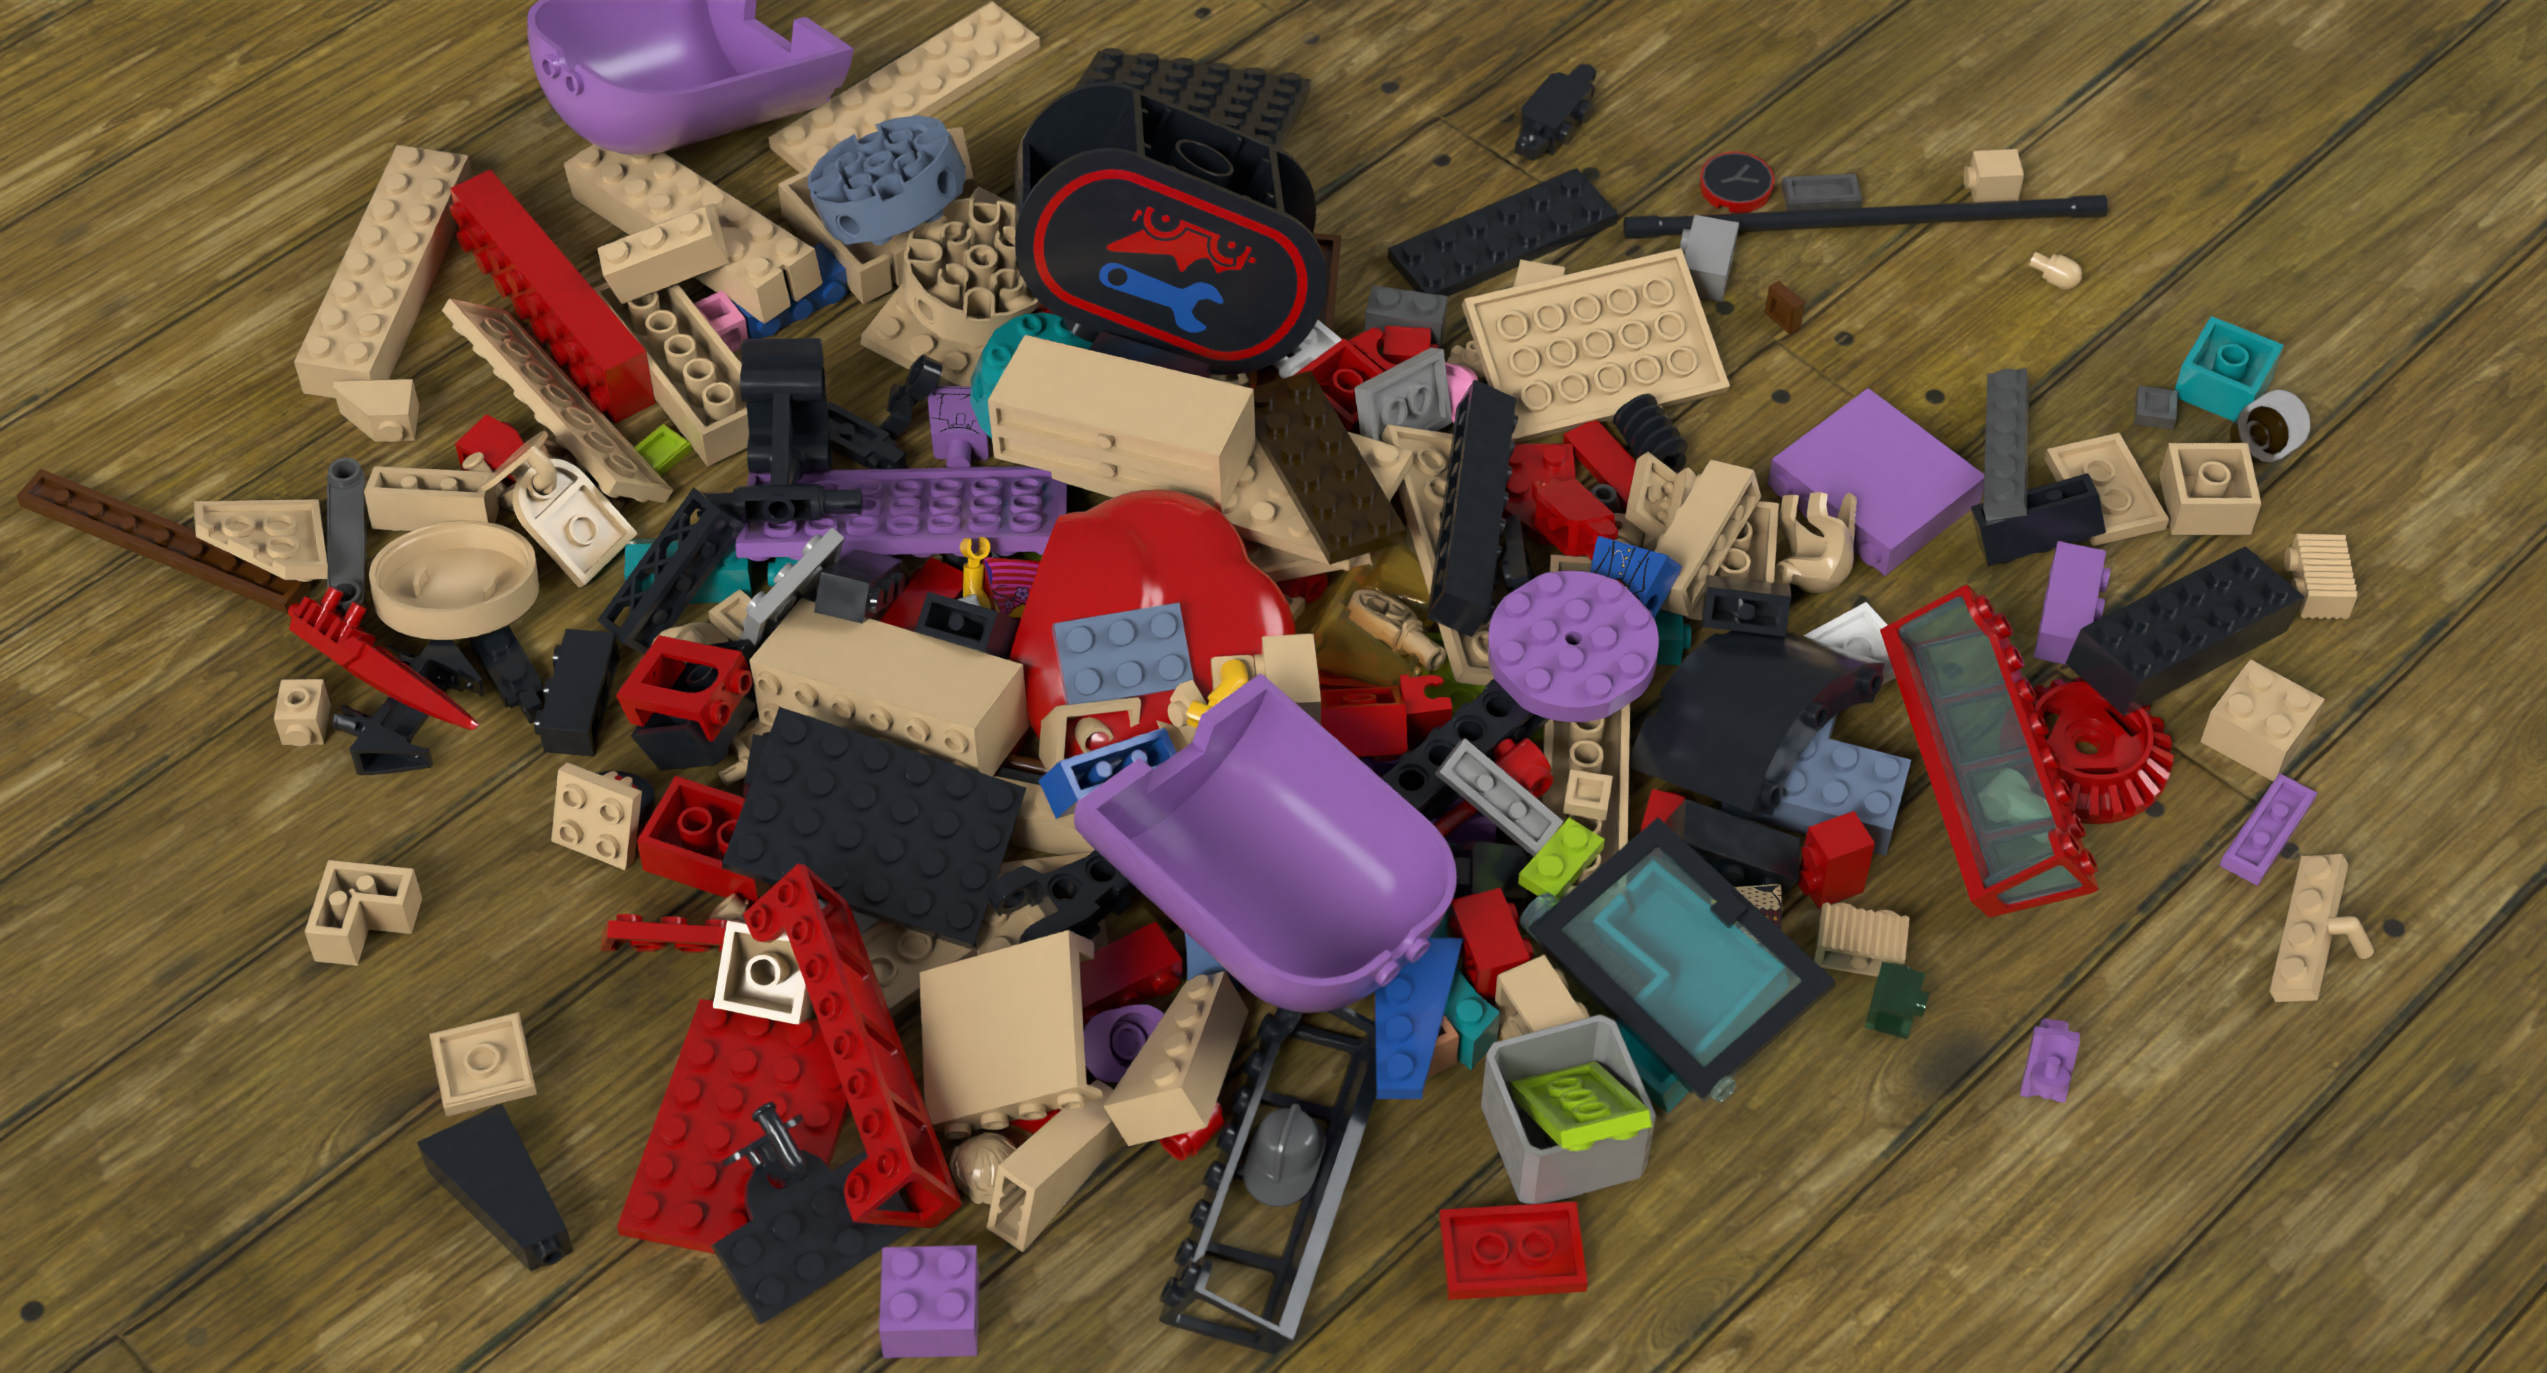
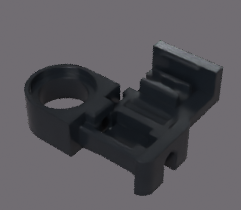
M922 354L910 366L906 383L903 386L895 383L892 385L887 405V412H890V415L879 426V428L890 433L891 439L895 440L911 423V409L919 401H923L936 387L942 373V362Z

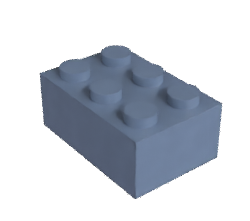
M1179 603L1054 623L1051 627L1066 705L1133 698L1175 690L1178 684L1190 680L1194 682Z

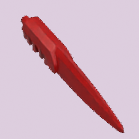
M329 586L321 602L305 596L300 604L294 603L289 607L288 615L291 617L289 630L366 684L413 709L469 730H475L478 727L479 723L432 682L392 655L384 647L379 645L373 647L377 637L364 632L365 629L359 626L367 611L366 607L352 601L345 617L341 616V613L336 611V608L344 593L339 589Z

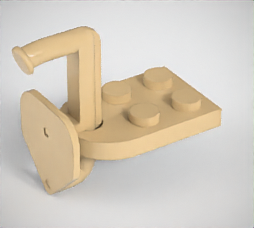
M545 430L523 444L494 472L483 460V453L477 452L467 457L462 464L463 468L469 471L493 472L480 487L484 491L493 486L496 487L499 505L502 508L515 512L522 526L578 588L586 585L625 547V544L638 534L578 467L564 460L549 459L540 449L548 437V433ZM510 474L517 482L507 487L502 482V479Z

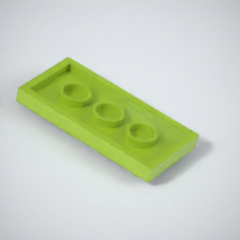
M1596 1061L1510 1082L1513 1099L1562 1149L1582 1151L1594 1146V1141L1610 1137L1614 1140L1630 1139L1638 1135V1130L1652 1127L1649 1109Z

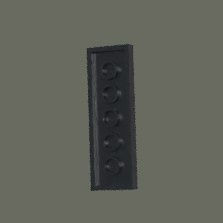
M1575 168L1389 247L1388 260L1415 292L1449 297L1519 267L1520 260L1533 261L1616 225L1618 213L1578 168Z

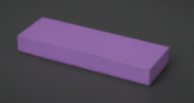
M2279 773L2222 857L2219 866L2258 886L2314 803L2317 792Z

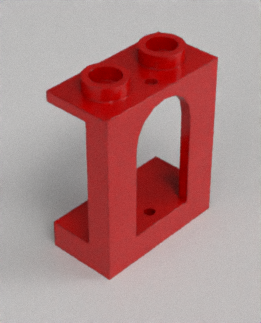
M658 635L616 694V697L630 724L644 727L654 712L699 722L707 740L713 742L724 725L728 723L741 700L750 691L753 678L741 651ZM684 661L710 666L718 670L716 681L704 691L686 693L671 689L686 667Z

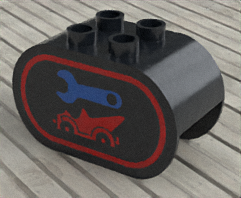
M1113 82L1091 83L1067 91L1044 107L1027 128L1018 147L1014 170L1015 253L1022 278L1036 299L1049 311L1064 318L1065 326L1074 335L1093 343L1100 332L1103 331L1210 364V374L1237 375L1260 370L1278 362L1293 352L1310 334L1324 304L1327 274L1323 253L1313 235L1316 223V201L1313 187L1306 171L1292 155L1275 145L1136 88Z

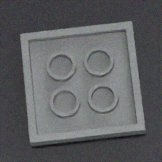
M831 528L823 537L816 534L803 548L801 553L804 556L795 565L789 562L778 572L773 580L776 585L767 594L760 591L753 597L745 608V611L748 613L742 623L744 631L740 635L739 640L749 639L759 649L801 598L813 602L816 601L821 572L839 560L845 539L840 533Z

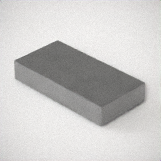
M1856 174L1782 178L1781 188L1786 211L1861 208L1862 197Z

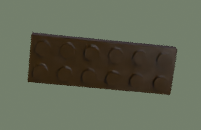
M1311 370L1252 387L1254 389L1255 436L1328 563L1331 565L1405 542V526Z

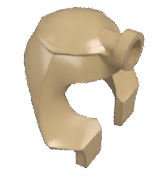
M1823 492L1810 493L1807 518L1809 523L1822 531L1824 537L1811 533L1797 521L1796 512L1799 495H1783L1778 514V524L1788 539L1792 557L1777 563L1775 566L1774 583L1793 584L1802 591L1809 593H1825L1840 586L1850 574L1854 562L1853 542L1857 498L1853 494L1847 493L1840 506L1838 518L1828 516L1826 507L1828 494Z

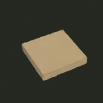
M519 1012L429 1034L446 1117L537 1094Z

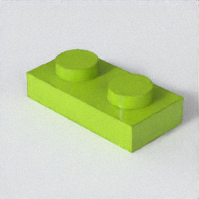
M1568 818L1519 873L1518 884L1554 906L1604 849L1605 839L1573 819Z

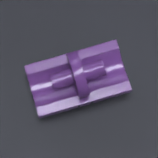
M2042 1019L2040 1027L2034 1026L2020 1086V1096L2031 1097L2040 1095L2045 1099L2052 1098L2057 1102L2065 1103L2080 1043V1033L2070 1032L2067 1022Z

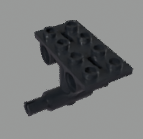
M820 338L742 340L740 389L742 402L746 403L748 417L749 474H770L769 485H739L733 489V492L702 493L718 507L730 513L741 522L784 524L788 521H821L823 518H826V514L862 515L863 497H861V488L826 490L825 486H821V484H798L804 473H830L833 470L822 340ZM699 504L696 508L699 509L697 510L698 518H700L706 510V508L703 507L701 504Z

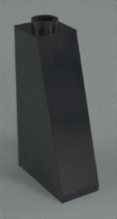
M499 1104L417 1142L428 1173L529 1271H533L541 1266L554 1265L565 1255L573 1252L567 1228L503 1104Z

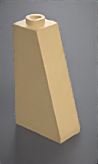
M1098 1079L1090 1086L1102 1090V1098L1086 1101L1085 1106L1081 1109L1061 1110L998 1165L987 1229L1022 1252L1031 1245L1123 1138L1103 1107L1114 1089Z

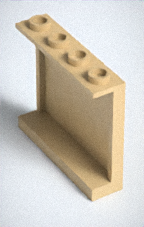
M1067 930L919 972L925 1107L934 1130L944 1133V1137L948 1139H964L970 1137L971 1131L982 1128L988 1130L1003 1129L1009 1126V1121L1020 1118L1024 1120L1042 1119L1047 1116L1048 1111L1055 1109H1081L1085 1106L1086 1101L1103 1097L1102 1090L1086 1084L1079 963L1094 959L1093 941Z

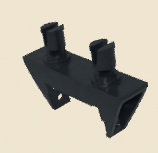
M431 639L418 656L400 650L393 645H386L387 650L392 655L424 676L443 692L450 688L461 692L466 689L477 693L480 697H483L485 694L481 677L452 640ZM391 697L386 699L373 716H369L345 704L341 705L344 716L335 713L332 722L333 728L358 737L349 749L358 775L389 774L432 767L433 760L429 748H422L411 743L413 737L430 715L413 709Z

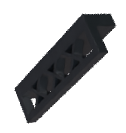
M693 487L597 621L608 631L615 633L616 638L623 644L645 655L654 639L662 631L674 625L746 525L718 507L702 492ZM701 504L706 508L705 512L697 523L690 525V516L698 505ZM678 540V549L672 557L666 558L667 548L672 541ZM654 573V582L648 590L642 592L643 581L649 574ZM630 606V615L623 625L619 627L614 621L625 607Z

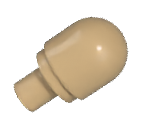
M2035 252L2029 263V266L2044 272L2042 278L2046 279V282L2061 289L2067 290L2076 287L2082 278L2080 265L2060 254L2059 256L2053 254L2051 258Z

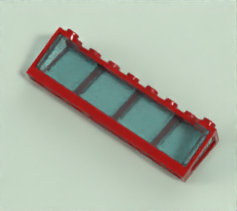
M1966 584L1880 629L1970 901L1986 916L1991 918L2092 894L2100 890L2094 873L2099 871L2097 862L2090 850L2084 848L2081 838L2086 836L2085 829L2078 816L2071 812L2069 803L2073 802L2072 793L2063 779H2059L2056 769L2061 767V763L2053 747L2046 743L2044 735L2048 734L2049 730L2042 715L2035 711L2032 702L2037 700V697L2030 682L2023 678L2020 671L2021 668L2025 667V664L2018 649L2010 643L2009 636L2013 635V631L2005 615L2002 612L1996 614L1986 595L1978 596Z

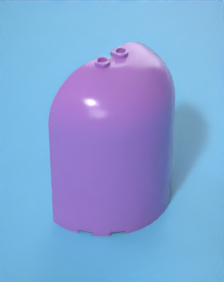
M539 0L530 8L527 17L528 43L533 67L541 88L554 110L572 130L590 143L605 150L625 155H651L820 107L831 100L830 95L835 88L841 87L849 71L854 48L807 17L794 20L792 42H789L755 19L757 0Z
M1262 673L1204 712L1200 717L1192 743L1155 769H1152L1141 758L1137 759L1077 801L1074 813L1075 829L1083 836L1082 838L1242 985L1263 1001L1294 1012L1319 1013L1333 1011L1349 1006L1367 997L1381 986L1388 985L1409 961L1415 963L1426 953L1430 946L1428 939L1442 920L1455 893L1457 882L1455 861L1447 842L1437 828Z

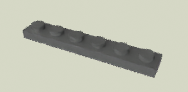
M2026 368L2018 370L2003 369L1997 373L1987 374L1983 506L1986 521L2027 516L2029 379Z

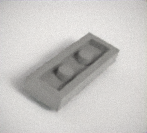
M1462 739L1457 743L1435 772V775L1532 856H1535L1563 823L1562 819L1466 739Z

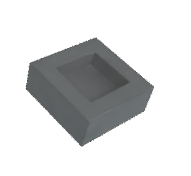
M2139 385L2135 398L2134 424L2173 430L2177 415L2178 391Z

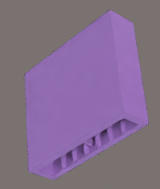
M1867 388L1775 456L1771 461L1767 485L1782 498L1783 495H1799L1797 508L1806 518L1810 493L1823 492L1828 494L1827 512L1828 516L1838 518L1840 506L1847 493L1853 494L1857 498L1853 551L1867 565L1873 566L1886 576L1970 511V506L1981 502L1984 490V474Z

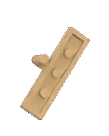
M2343 854L2301 856L2270 987V993L2275 1002L2318 1000L2332 935L2346 934L2357 956L2361 959H2367L2374 953V948L2359 919L2353 916L2337 917L2348 869V863Z

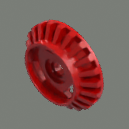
M2075 678L2074 682L2065 683L2063 679L2052 680L2048 687L2040 684L2033 687L2037 700L2032 702L2035 711H2038L2043 719L2053 713L2059 715L2048 740H2045L2047 745L2053 747L2060 760L2061 767L2056 770L2059 779H2063L2072 793L2073 802L2069 803L2072 814L2075 813L2081 823L2108 824L2123 821L2142 813L2158 800L2168 783L2174 755L2171 754V737L2163 731L2165 724L2160 717H2153L2150 714L2151 707L2148 704L2123 716L2082 678ZM2014 707L2012 710H2008L1999 737L2000 758L2029 751ZM2113 718L2121 722L2132 733L2133 737H2131ZM2080 742H2087L2095 746L2098 752L2086 755L2078 751L2075 745ZM2033 762L2005 768L2022 776L2028 783L2030 792L2048 803Z

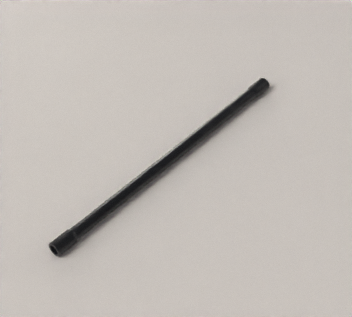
M2104 194L2071 196L2058 199L1699 216L1739 223L1738 232L2053 217H2106L2108 202ZM1694 215L1624 217V238L1643 239L1667 235H1682L1684 229L1691 230Z

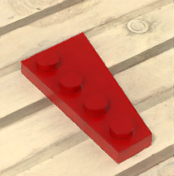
M618 914L616 915V920H608L602 932L601 951H616L617 943H631V947L636 948L637 952H656V950L665 949L666 944H675V950L682 953L710 951V945H718L719 952L722 953L728 920L709 919L705 920L704 926L687 925V919L682 917H661L660 923L643 922V916Z

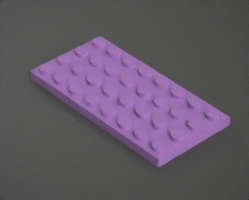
M1029 466L831 470L830 473H804L798 484H821V486H825L826 490L861 488V497H863L862 515L826 514V518H823L821 521H788L784 524L742 522L746 526L736 538L737 558H748L753 561H764L771 557H789L793 560H800L804 556L801 552L809 540L816 534L823 537L831 528H834L845 538L839 559L854 549L889 557L896 554H912L915 557L924 558L942 553H953L956 556L965 557L960 551L961 541L964 538H971V551L975 554L979 549V537L987 538L990 543V552H994L997 555L1008 556L1016 552H1036L1043 555L1058 516L1067 514L1068 484L1052 479V472ZM749 474L747 485H769L771 475Z

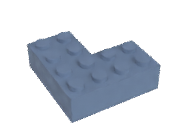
M1835 715L1816 733L1801 753L1783 787L1781 801L1776 806L1773 815L1751 813L1722 802L1721 811L1740 818L1807 835L1808 827L1855 811L1875 842L1873 853L1886 856L1911 760L1830 739L1837 717Z

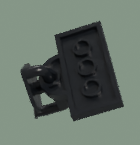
M768 1102L762 1105L751 1117L753 1122L760 1124L765 1134L717 1163L721 1170L746 1156L753 1167L745 1184L744 1205L750 1221L713 1243L711 1247L758 1325H762L875 1254L883 1247L916 1228L853 1222L846 1203L844 1186L853 1169L868 1158L866 1150L831 1170L820 1157L805 1150H800L788 1131L789 1128L804 1120L801 1113L783 1122L776 1111L777 1105L775 1102ZM898 1192L877 1208L878 1210L909 1212Z

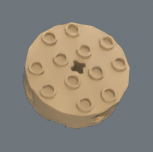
M974 198L955 199L943 208L944 214L938 220L930 223L923 222L910 231L907 247L904 252L902 270L905 300L920 323L937 333L942 339L972 346H986L995 329L1016 316L1042 313L1045 306L1029 290L1017 264L1015 253V204L997 200L996 205L986 202L973 203Z

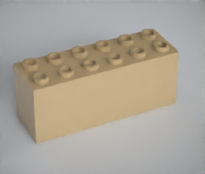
M1027 335L1023 337L988 399L994 458L1132 492L1155 489L1179 491L1203 500L1221 513H1223L1256 447L1254 389Z
M803 598L797 602L750 659L759 720L761 723L771 727L779 707L989 776L994 775L1029 728L1023 664L873 619H868L862 624L815 613L816 602Z

